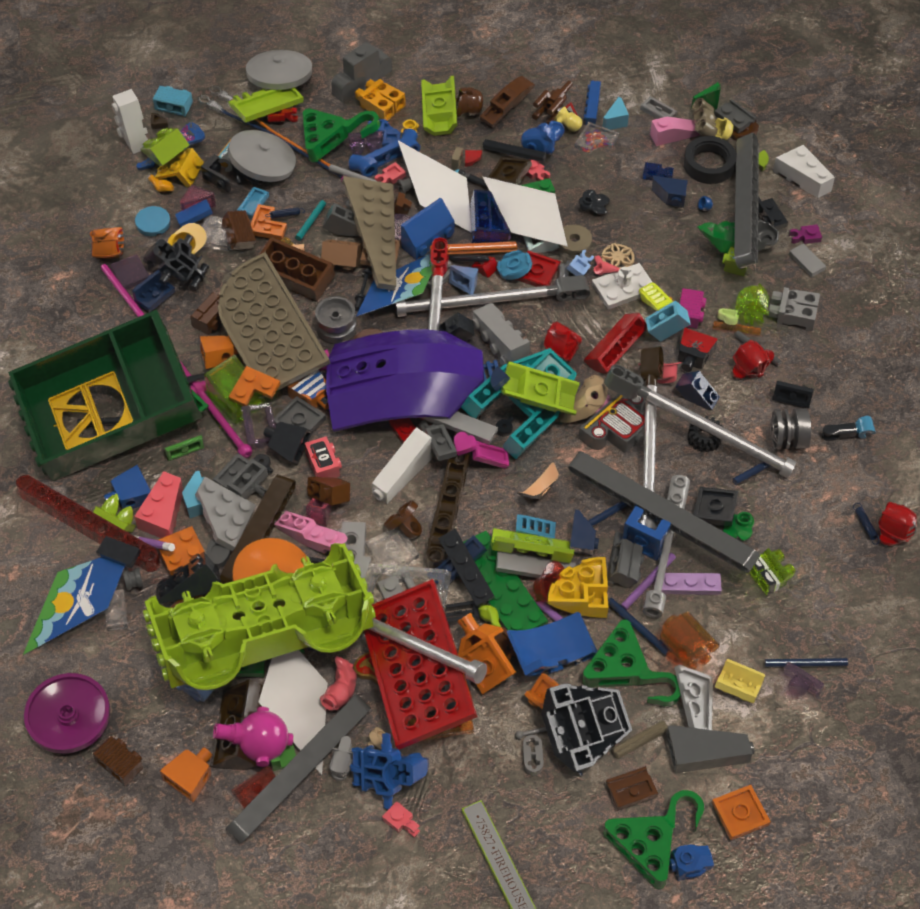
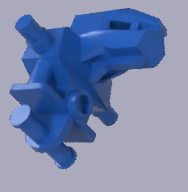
M389 733L382 734L381 750L374 749L373 745H369L364 749L360 747L351 749L353 752V763L350 765V770L353 772L352 785L361 786L362 791L365 792L369 789H375L376 794L382 795L385 809L391 808L393 795L401 790L402 785L411 786L425 777L428 772L429 758L422 757L420 753H411L401 757L399 749L392 748L391 734Z

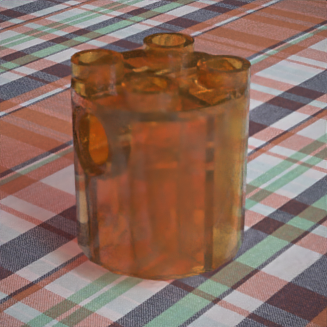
M690 612L682 613L678 617L676 615L670 616L664 622L659 637L660 641L683 666L693 670L700 663L703 666L712 659L711 654L720 647V644Z

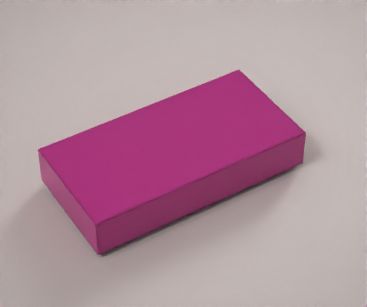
M477 441L478 446L472 451L473 460L505 469L509 466L508 452L504 448Z

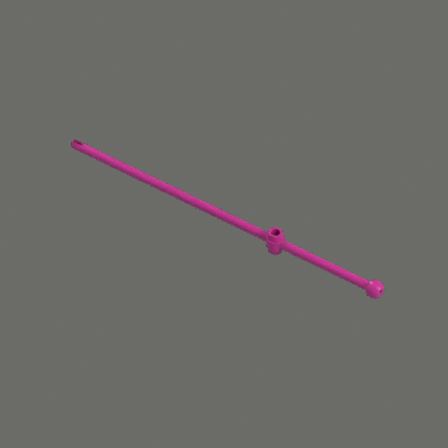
M102 264L101 270L137 317L145 315L106 264ZM181 362L186 377L192 376ZM205 381L190 383L191 389L209 405L208 410L237 446V452L245 458L250 457L252 454L251 446L242 442L205 392L209 390Z

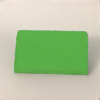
M199 435L166 447L164 453L168 461L203 449L202 436Z

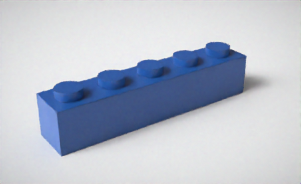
M591 81L590 85H588L587 107H585L586 114H584L585 125L596 126L601 81Z

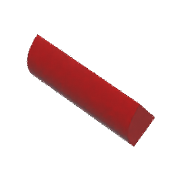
M625 314L584 358V362L599 373H607L611 366L615 365L647 329V324L641 314Z

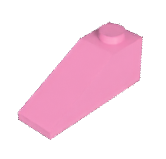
M663 117L652 120L650 136L656 146L700 136L695 131L694 120Z

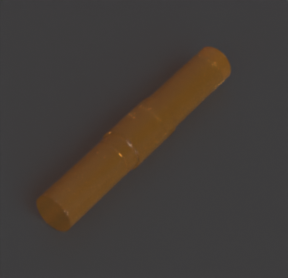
M714 321L713 328L733 332L739 330L742 333L760 335L761 328L740 324L729 325L719 321Z

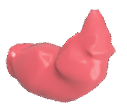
M339 656L335 657L337 667L336 681L320 697L322 706L328 710H338L346 705L352 698L356 687L357 674L353 669L354 665Z

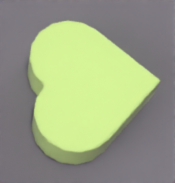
M722 308L718 310L717 318L723 320L726 324L736 325L738 323L739 311Z

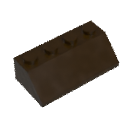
M248 679L223 690L218 724L230 725L235 722L241 723L248 715L257 712V708L262 707L258 701L263 685ZM215 739L210 767L246 770L256 766V762L249 759L243 753L240 745L232 744L228 740Z

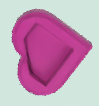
M459 432L454 437L458 456L471 452L478 446L476 438L471 435L468 436L465 432Z

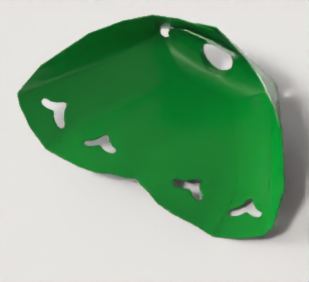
M722 221L718 225L707 222L697 226L699 231L720 253L728 254L730 247L734 248L735 228L733 227H735V222Z

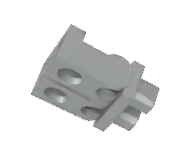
M785 287L783 292L773 291L771 303L780 304V306L770 304L768 316L778 318V324H795L806 327L808 331H813L820 293L789 290V288Z

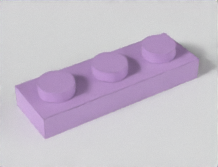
M665 573L661 592L664 594L721 595L720 573Z

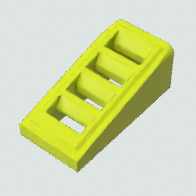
M653 282L639 289L641 300L656 311L673 302Z

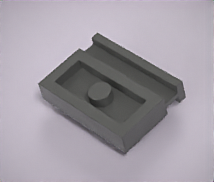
M732 99L714 112L717 118H727L733 124V130L738 134L756 120L753 114Z

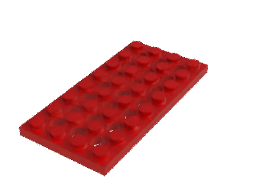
M433 579L372 604L376 615L375 619L380 621V619L387 617L384 623L401 631L404 627L411 626L409 631L405 633L458 656L437 586ZM419 602H425L421 608H416ZM400 610H406L402 616H397ZM424 618H430L428 623L421 624ZM369 629L364 630L397 749H403L478 717L463 672L417 651L407 649L406 646L393 640H383L384 636ZM435 634L432 640L426 641L427 636ZM397 650L394 656L388 657L389 652ZM415 659H421L418 665L412 666ZM396 667H401L399 673L392 674ZM439 668H445L442 674L436 675ZM420 676H426L423 682L417 683V679ZM401 684H406L404 690L397 691ZM451 685L448 691L441 692L443 686ZM431 693L427 700H422L424 694ZM406 701H411V705L408 708H402ZM456 702L453 709H446L449 703ZM436 710V714L433 717L427 718V714L430 711ZM416 718L414 725L407 726L409 720Z

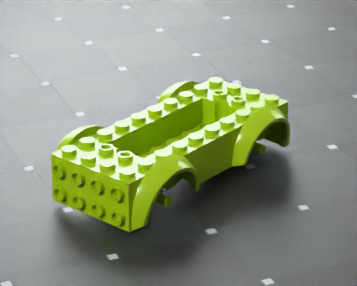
M345 543L331 544L330 553L323 562L314 564L311 563L308 556H305L306 560L304 557L301 559L304 567L297 569L295 573L283 572L278 568L277 564H274L270 571L226 584L217 581L212 582L210 592L205 597L194 599L189 591H186V594L184 591L181 595L184 601L176 604L174 608L164 607L159 604L156 595L151 596L145 601L146 610H143V615L146 623L149 622L146 628L149 637H153L151 639L153 650L159 652L156 654L158 664L164 667L161 669L164 681H169L171 688L186 684L201 690L217 689L234 679L241 667L307 647L328 653L341 651L349 647L359 638L363 630L374 627L373 618H376L372 606L374 604L373 595L367 591L368 587L365 578L360 577L361 571L359 565L354 564L352 551H348Z

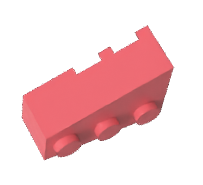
M167 472L162 473L134 516L139 530L159 538L173 534L183 496V486L180 477Z

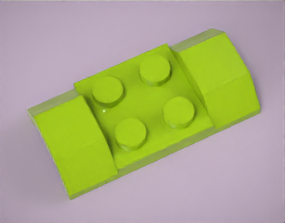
M450 76L445 83L431 84L425 79L421 80L424 130L433 136L451 134L457 127L454 76Z
M508 362L505 373L510 377V380L501 387L503 395L520 399L522 403L553 412L561 411L576 415L577 411L574 409V402L580 382Z
M497 528L492 530V550L512 553L513 548H517V551L523 553L535 551L540 556H548L549 554L550 559L565 563H571L575 550L570 549V541Z

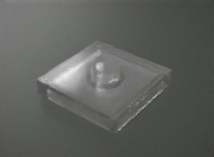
M398 526L391 531H386L365 541L366 547L384 575L419 558V553Z

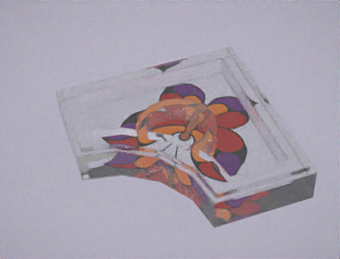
M588 122L575 142L574 148L587 153H591L599 147L612 148L619 138V133Z

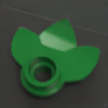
M748 512L735 514L732 526H725L723 532L735 539L739 537L740 540L745 541L752 536L754 518Z

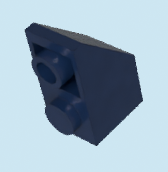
M700 371L684 373L675 386L685 400L707 410H713L720 398Z

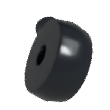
M509 416L508 419H501L496 423L498 435L506 437L512 433L514 417Z
M258 454L254 457L255 461L267 468L268 474L273 473V469L270 467L271 460L266 454Z

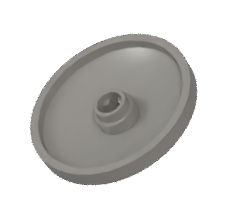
M272 50L260 53L251 58L246 65L248 80L252 84L265 89L283 90L294 88L308 81L312 75L310 59L299 52L290 50Z
M247 130L239 132L232 137L228 146V157L234 167L256 180L266 182L284 180L292 174L296 164V156L292 148L279 137L264 131Z

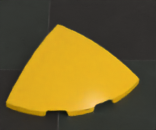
M606 557L584 559L580 565L573 568L568 566L560 572L559 578L550 587L548 604L569 613L579 612L581 616L607 618L608 581Z

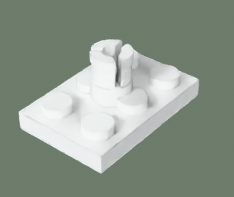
M637 263L629 267H622L618 272L593 279L592 286L609 310L641 298L639 289L652 281L641 264Z

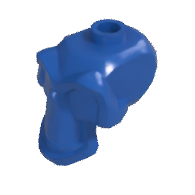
M550 121L549 126L547 123H542L536 128L528 129L522 134L521 145L524 148L552 155L555 150V142L564 134V126L560 122Z

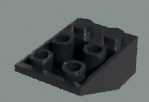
M202 552L200 555L198 553L190 558L187 565L178 567L173 572L174 575L168 579H162L157 584V600L159 604L183 599L181 595L184 591L185 594L186 591H189L191 597L206 594L210 591L212 582H221L218 567L205 552Z

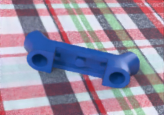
M405 129L401 139L389 143L365 156L352 154L349 159V169L360 172L368 178L378 174V167L403 156L398 141L419 152L421 146L417 142V132L413 129Z

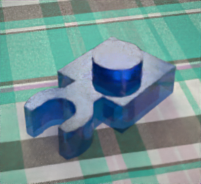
M645 162L643 179L653 181V176L672 178L674 168L667 167L664 169L662 164Z

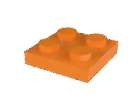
M192 526L158 539L159 541L175 545L174 551L158 549L170 575H173V572L178 567L187 565L190 558L198 553L200 555L202 552H205Z
M752 785L712 799L711 803L730 840L767 827L771 823Z

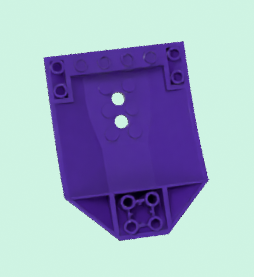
M429 329L384 332L335 344L328 357L330 364L327 365L326 392L332 429L336 432L368 423L402 418L448 417L450 419L463 405L467 397L484 382L482 350L448 332ZM380 362H386L385 366L377 368Z

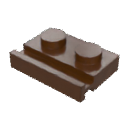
M646 766L606 780V785L610 790L618 811L658 797V792L651 776L647 772Z

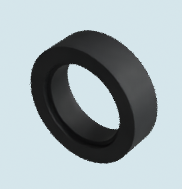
M702 136L688 144L685 150L684 169L692 179L704 184H718L732 176L736 164V151L728 141L716 136ZM700 152H715L723 156L726 163L719 168H705L696 163L694 156Z

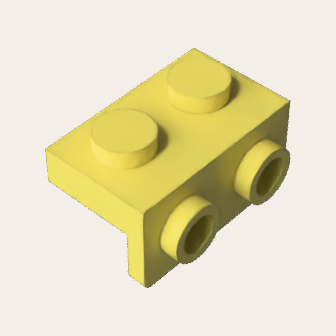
M726 659L715 688L754 704L765 674Z

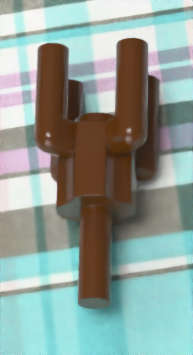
M567 81L561 89L557 88L552 90L551 93L548 90L543 91L533 103V106L538 109L532 114V118L537 120L547 110L548 114L552 115L546 122L548 126L550 121H555V117L561 110L560 107L567 99L565 93L572 87L573 83Z

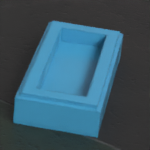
M253 187L237 211L246 210L248 218L252 219L258 204L264 205L269 197V192Z

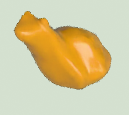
M152 174L148 177V180L151 181L159 193L164 191L173 192L174 186L171 182L159 180Z

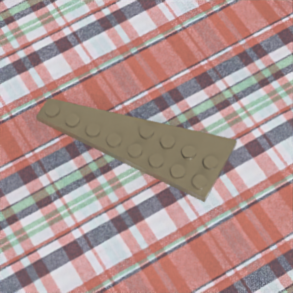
M343 176L342 184L345 186V194L349 198V206L353 210L354 221L359 236L362 237L363 247L367 251V259L371 263L377 288L395 291L396 254L393 184Z

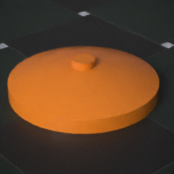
M265 538L254 541L243 548L238 554L232 570V582L270 571L274 564H277L278 568L283 572L295 573L297 569L304 567L301 559L304 557L306 560V555L299 547L283 539Z

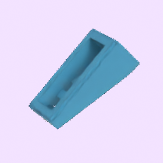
M517 514L516 532L555 538L556 522ZM538 527H542V532L538 531ZM546 527L550 528L549 534L546 533Z

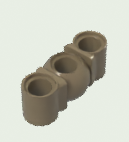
M698 98L692 105L695 131L701 136H716L718 129L715 123L714 107L703 98Z

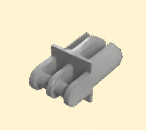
M348 736L341 738L338 749L333 748L329 769L331 776L337 781L346 779L350 772V765L353 762L351 738Z

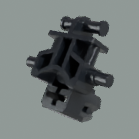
M187 234L184 240L179 238L172 246L165 240L159 239L148 249L143 257V262L148 265V270L155 272L159 269L162 272L159 283L164 285L170 277L174 276L180 281L179 286H182L191 278L192 282L188 287L196 291L198 284L205 278L204 274L209 269V265L202 263L200 269L197 268L203 256L200 254L197 257L191 253L192 246L190 242L193 239L191 235Z

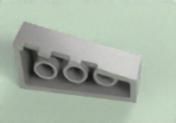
M493 303L473 311L472 320L474 328L479 330L483 341L490 345L492 353L498 356L502 366L508 364L509 361L513 362L529 356L530 341L527 338L523 340L521 337L522 333L519 330L515 331L509 320L505 321L503 313Z

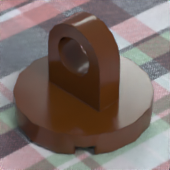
M410 500L402 505L396 512L397 514L391 515L385 521L384 526L386 529L391 531L398 526L410 539H415L421 535L422 527L412 515L418 507L416 502Z

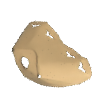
M593 375L584 380L583 386L575 395L574 409L577 411L576 415L564 414L560 411V422L569 423L585 419L593 415L604 405L608 395V387L604 384L602 377ZM592 392L598 393L597 399L591 397Z

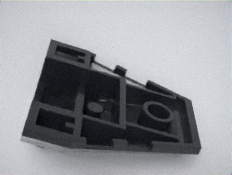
M565 683L546 690L541 715L554 755L573 772L593 766L601 756L609 752L608 750L619 743L632 731L620 691L617 689L590 688L583 685L573 686Z

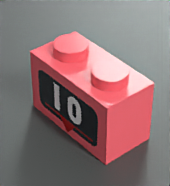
M327 436L306 442V456L315 477H340L341 461L339 457L335 458L334 445L332 442L329 443Z

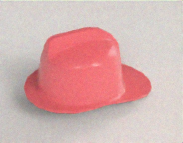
M682 362L664 363L663 379L657 380V382L661 384L675 382L678 364Z

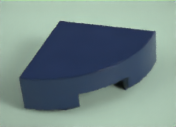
M497 366L491 375V385L497 392L510 380V377Z

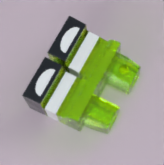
M769 548L766 549L763 554H760L759 559L750 571L752 577L767 596L786 586L788 579L794 576L796 571L790 563L785 566L781 565L780 562L784 561L785 557L780 549L772 552Z

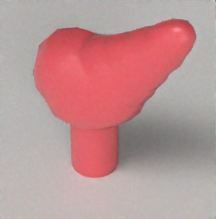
M599 255L594 257L597 265L593 271L596 275L601 276L620 270L618 267L603 261Z

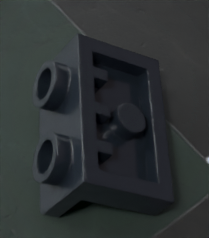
M758 196L759 219L770 223L777 230L787 227L788 221L773 198L761 201Z

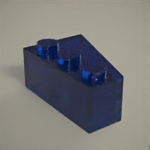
M473 191L470 202L472 243L508 242L510 231L504 224V218L498 211L499 207L491 191Z

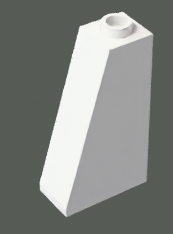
M417 427L372 482V494L376 499L388 504L432 459V441L429 435Z

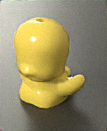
M565 106L554 119L564 124L572 132L578 131L583 123L578 115L573 112L569 113Z

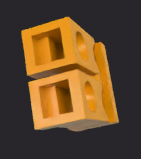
M370 79L366 82L365 91L361 88L355 91V98L360 101V107L367 111L376 112L380 119L388 121L406 106L405 93L387 83H383L381 79H378L376 82Z

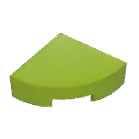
M765 150L759 153V169L762 172L766 169L769 161Z

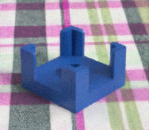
M635 506L625 522L622 539H627L633 544L636 543L643 546L642 554L657 561L662 552L663 539L670 530L671 523L662 519L656 530H653L638 522L644 510Z

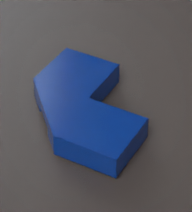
M379 119L381 123L380 128L376 132L369 134L383 136L382 147L401 139V133L391 127L390 123L385 119Z

